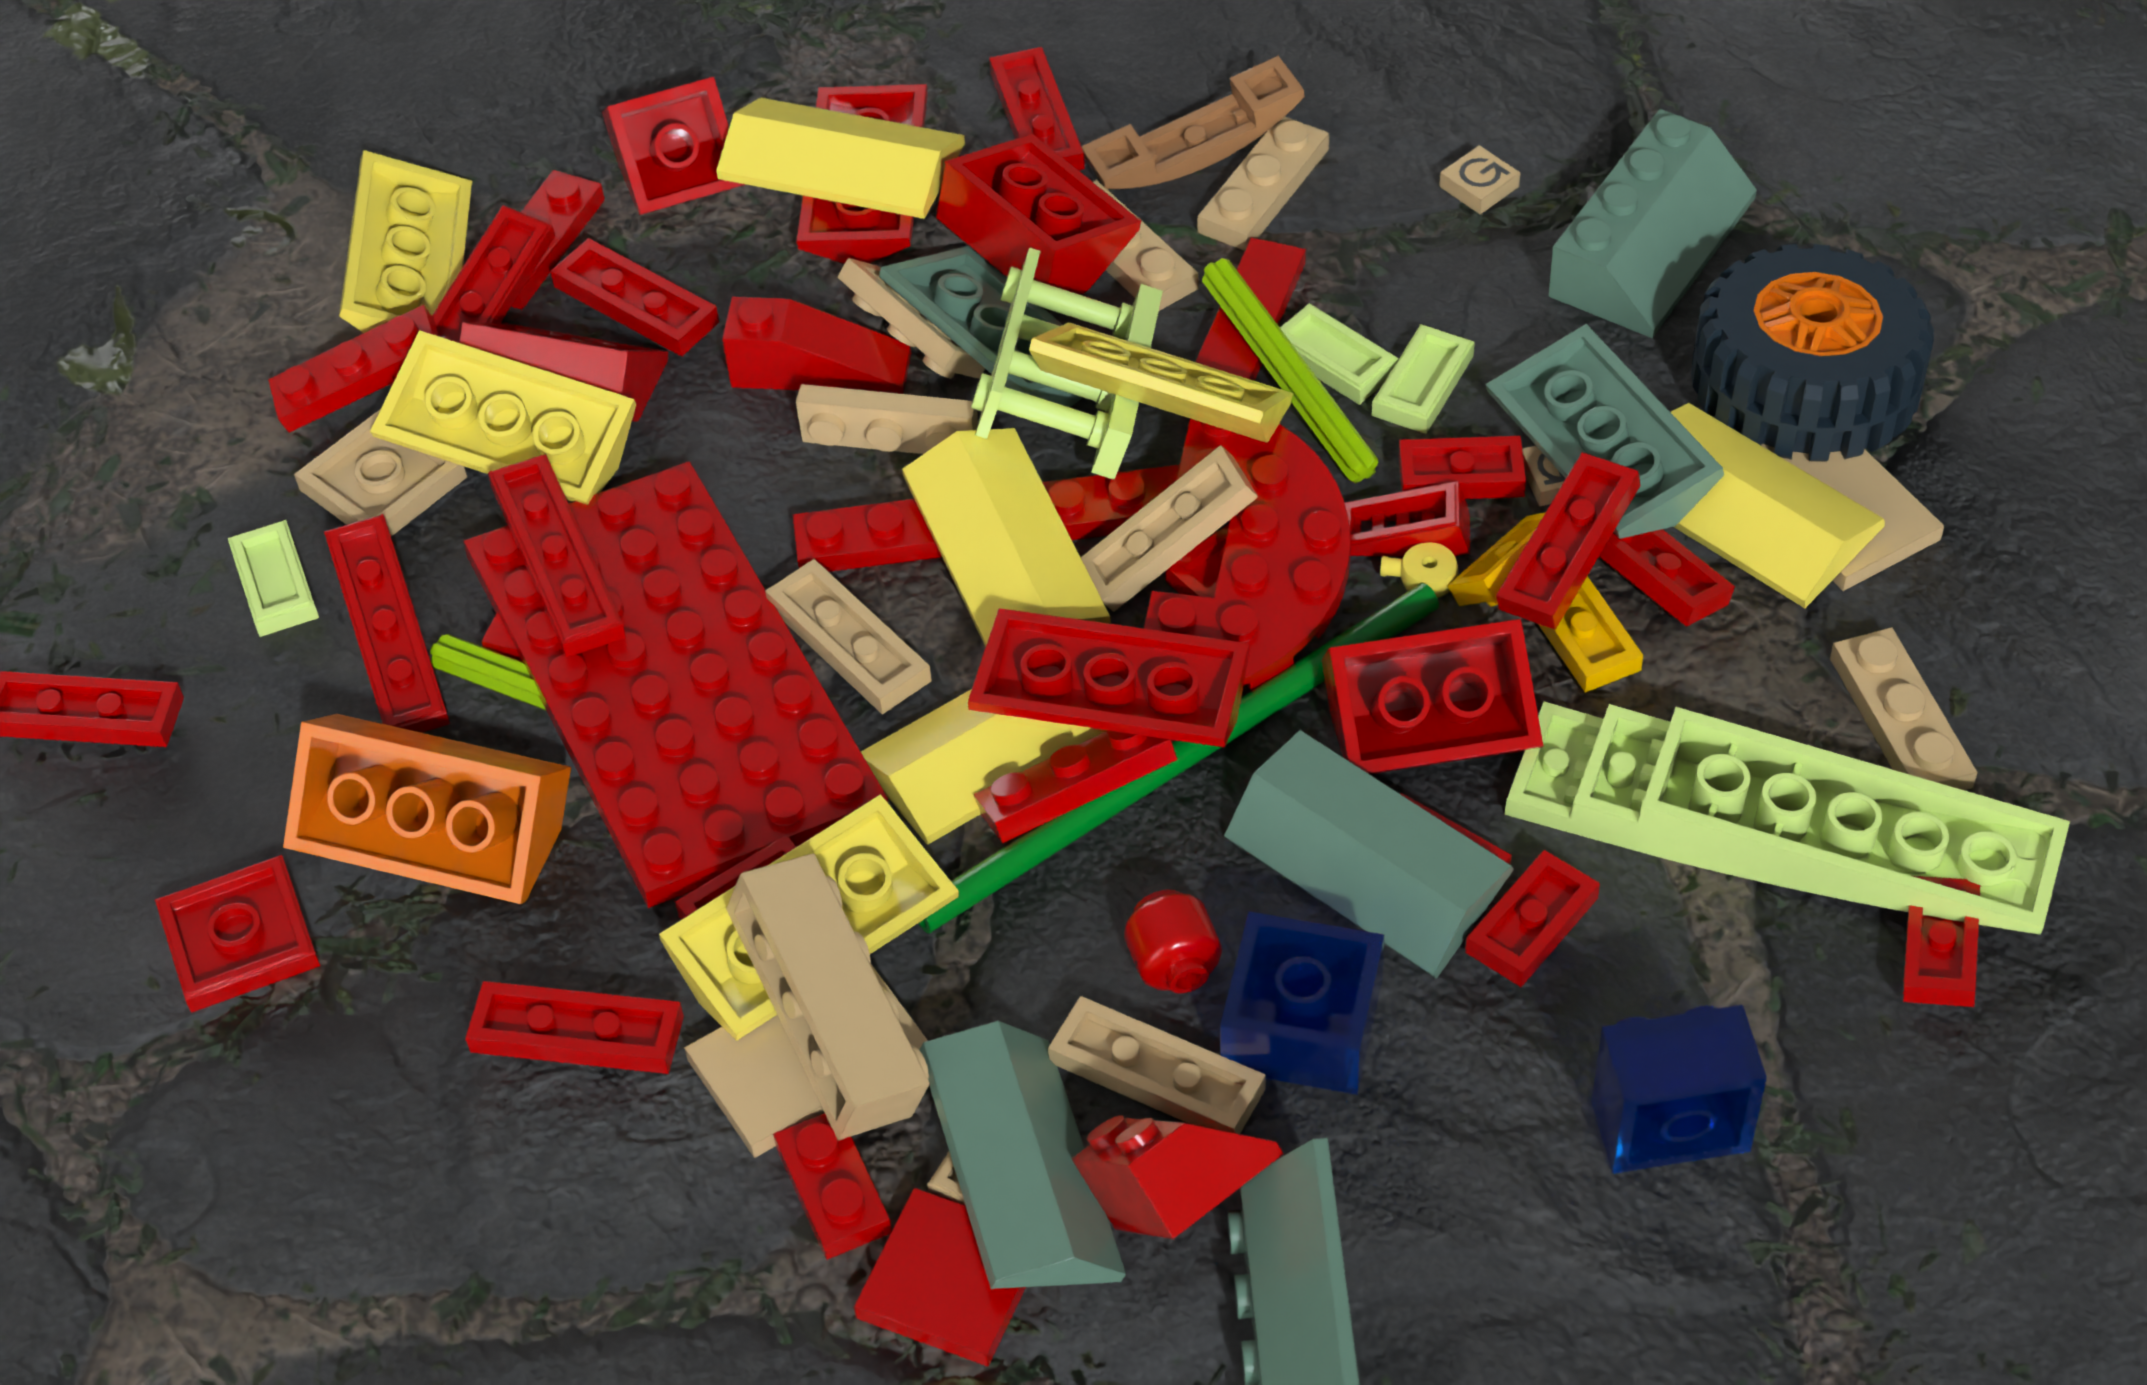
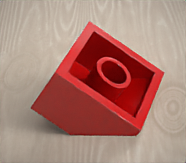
M714 77L610 105L602 112L619 169L639 215L746 185L721 180L717 176L716 170L729 131V125Z
M1116 1116L1100 1124L1087 1136L1090 1145L1074 1156L1072 1161L1115 1230L1174 1239L1282 1156L1283 1152L1275 1141L1186 1123L1155 1121L1152 1118L1131 1119L1124 1118V1116Z

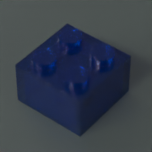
M1249 911L1220 1024L1221 1056L1265 1074L1266 1079L1358 1095L1383 980L1385 935Z
M1709 1005L1699 1006L1680 1015L1654 1019L1630 1017L1617 1022L1615 1025L1602 1027L1591 1103L1612 1174L1751 1152L1767 1075L1743 1005L1724 1008Z

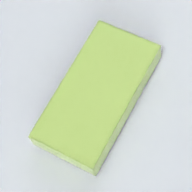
M1310 303L1280 327L1319 380L1359 405L1384 384L1398 361L1396 356Z
M1420 324L1372 401V416L1427 434L1472 360L1475 342Z
M286 520L228 538L259 637L319 618Z

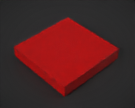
M282 855L155 899L184 998L191 1013L320 967L288 868Z
M914 1188L854 1309L856 1319L989 1367L1026 1287L991 1289L966 1206Z

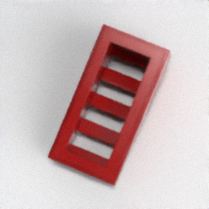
M1459 481L1345 502L1350 526L1351 556H1404L1411 547L1426 542L1441 544L1451 550L1455 556L1470 554V513ZM1362 521H1372V531L1362 532ZM1387 521H1396V526L1387 528Z

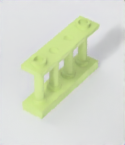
M1029 247L1022 270L1011 266L1002 292L1001 300L1011 303L992 375L981 374L971 405L972 409L982 411L976 436L987 439L996 412L999 410L1088 439L1087 445L1097 448L1092 473L1115 480L1132 436L1139 402L1041 371L1033 356L1015 350L1017 338L1031 342L1032 338L1060 327L1024 315L1026 304L1030 303L1113 330L1112 336L1151 348L1163 291L1140 284L1133 305L1122 303L1119 308L1033 280L1040 251ZM1011 374L1095 401V408L1105 412L1098 410L1094 416L1005 387L1007 376Z

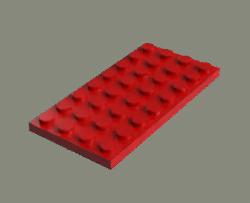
M690 461L595 494L588 505L577 501L569 503L622 620L626 637L624 639L565 657L508 525L464 540L467 558L495 612H498L517 649L520 661L525 664L530 678L534 680L540 694L539 698L648 908L694 891L785 835L798 847L880 794L888 803V797L778 610L766 598L765 588Z

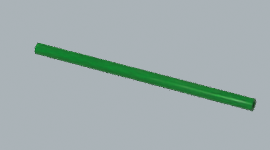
M1420 583L1284 671L1241 697L1237 722L1226 744L1325 682L1321 659L1329 648L1394 638L1439 608V601L1435 592L1427 584ZM1172 740L1171 742L1178 760L1030 830L951 880L959 891L958 898L919 922V926L927 934L932 933L1221 747Z

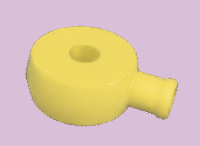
M1426 542L1417 544L1404 554L1403 559L1383 556L1381 559V576L1401 577L1402 583L1408 591L1420 583H1425L1435 592L1437 598L1450 592L1447 585L1459 573L1457 560L1453 552L1438 543Z

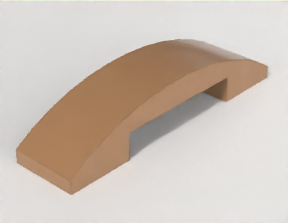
M1276 56L1229 78L1232 94L1140 137L1131 124L1081 147L1085 159L1106 189L1139 188L1171 181L1206 168L1259 138L1283 119L1305 97L1304 90L1281 58Z

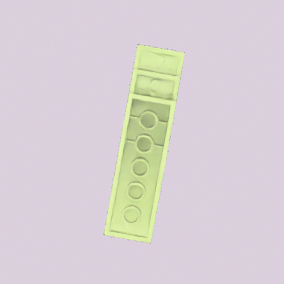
M1544 701L1538 715L1543 747L1525 750L1507 797L1505 815L1663 859L1852 902L1909 912V905L1923 907V915L1960 922H1965V916L1979 918V925L2040 935L2045 924L2070 824L2068 820L1679 707L1675 708L1671 722L1611 704H1609L1603 719ZM1913 876L1967 879L1972 883L1981 885L1980 896Z

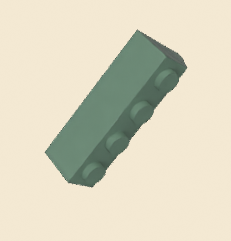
M1658 110L1553 246L1548 297L1650 338L1655 336L1756 198L1757 189L1712 128L1665 110Z
M1328 1138L1312 1139L1271 1163L1241 1186V1210L1227 1211L1231 1254L1245 1253L1247 1274L1234 1275L1238 1319L1252 1318L1254 1340L1241 1341L1245 1385H1359Z

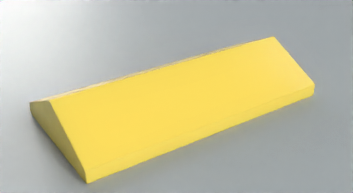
M759 98L733 114L716 171L718 179L925 219L941 189L945 163L947 160L959 156L965 145L964 135Z
M363 151L360 161L339 317L365 333L421 305H424L429 313L433 315L463 268L472 187L471 180L369 151Z
M1072 323L1064 324L1032 338L1029 348L1039 369L1043 372L1268 443L1282 420L1293 397L1291 392Z
M419 330L370 432L373 437L486 474L490 471L546 454L566 499L571 502L577 501L588 505L592 497L603 490L619 468L636 402L632 398Z
M1687 403L1671 411V414L1723 467L1724 476L1674 528L1803 608H1806L1885 526L1884 518L1692 404Z
M1015 428L990 429L987 439L976 436L977 430L956 431L902 469L903 477L985 647L999 608L1110 623V615Z
M971 690L864 749L861 753L886 796L923 841L929 845L979 816L980 810L973 794L990 787L999 777L1009 773L1022 772L1049 759L1055 751L1062 747L1078 745L1108 730L968 710V699Z
M881 794L769 864L773 865L814 853L825 876L832 877L836 882L841 894L842 910L853 931L860 933L865 939L870 954L959 896L958 889ZM734 886L661 932L659 937L698 1003L737 1041L776 1016L777 1013L726 910L734 891Z

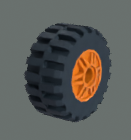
M1797 244L1781 245L1776 252L1768 253L1766 249L1750 254L1745 258L1744 263L1738 260L1720 274V277L1710 284L1705 292L1704 302L1700 308L1692 359V387L1698 394L1697 400L1707 414L1712 417L1715 416V419L1759 445L1765 444L1774 447V454L1781 458L1791 460L1793 452L1809 453V462H1827L1830 452L1840 451L1844 459L1861 456L1866 448L1872 453L1891 442L1892 437L1895 438L1901 434L1912 422L1913 414L1918 411L1934 342V328L1930 323L1931 315L1922 298H1917L1916 290L1904 277L1896 279L1891 267L1878 260L1874 264L1864 260L1862 253L1849 249L1845 253L1831 251L1830 245L1813 244L1811 249H1798Z

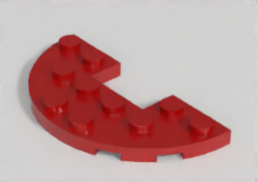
M1190 419L1177 480L1221 445L1235 458L1258 498L1230 519L1214 598L1152 591L1144 629L1249 643V657L1244 685L1247 684L1250 690L1293 665V656L1306 646L1314 636L1320 638L1336 614L1345 592L1351 558L1350 526L1346 505L1338 484L1319 456L1302 439L1281 424L1277 426L1270 440L1266 443Z

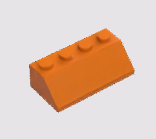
M341 714L303 721L300 727L283 848L522 904L527 901L562 829L571 767Z

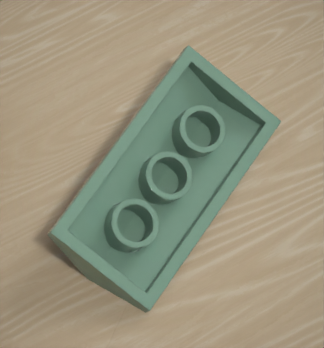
M969 246L881 267L879 277L992 374L1011 303L1001 300L1007 280L1002 273ZM1030 303L1026 304L1024 315L1058 326L1063 325L1044 308ZM1017 338L1015 350L1032 356L1029 351L1031 342ZM1008 374L1005 384L1007 388L1069 408L1083 398Z
M1587 324L1486 384L1488 393L1565 479L1582 452L1639 471L1641 486L1614 530L1619 539L1676 526L1724 476L1723 467Z
M1301 730L1253 773L1224 835L1227 840L1435 979L1438 978L1514 870L1510 864Z
M995 1021L923 1042L919 1049L927 1064L929 1086L990 1288L1121 1282L1126 1272L1107 1215L1072 1161V1158L1085 1148L1058 1067L1049 1060V1040L1001 1021Z

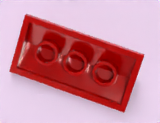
M927 84L818 88L816 108L924 128L928 96ZM803 196L797 246L799 250L844 264L848 258L872 263L911 246L914 217Z
M999 608L968 699V710L1225 748L1238 719L1249 657V643Z

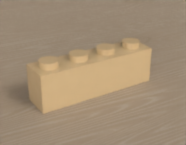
M814 853L740 873L726 910L837 1139L841 1140L912 1117L930 1084L928 1081L927 1064L920 1050L916 1047H911L899 1023V1011L896 1001L887 989H882L870 965V953L865 939L860 933L853 931L842 910L841 894L834 879L830 876H825Z

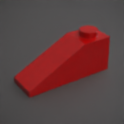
M732 297L722 338L731 388L800 390L801 384L904 394L911 358V346L791 299Z

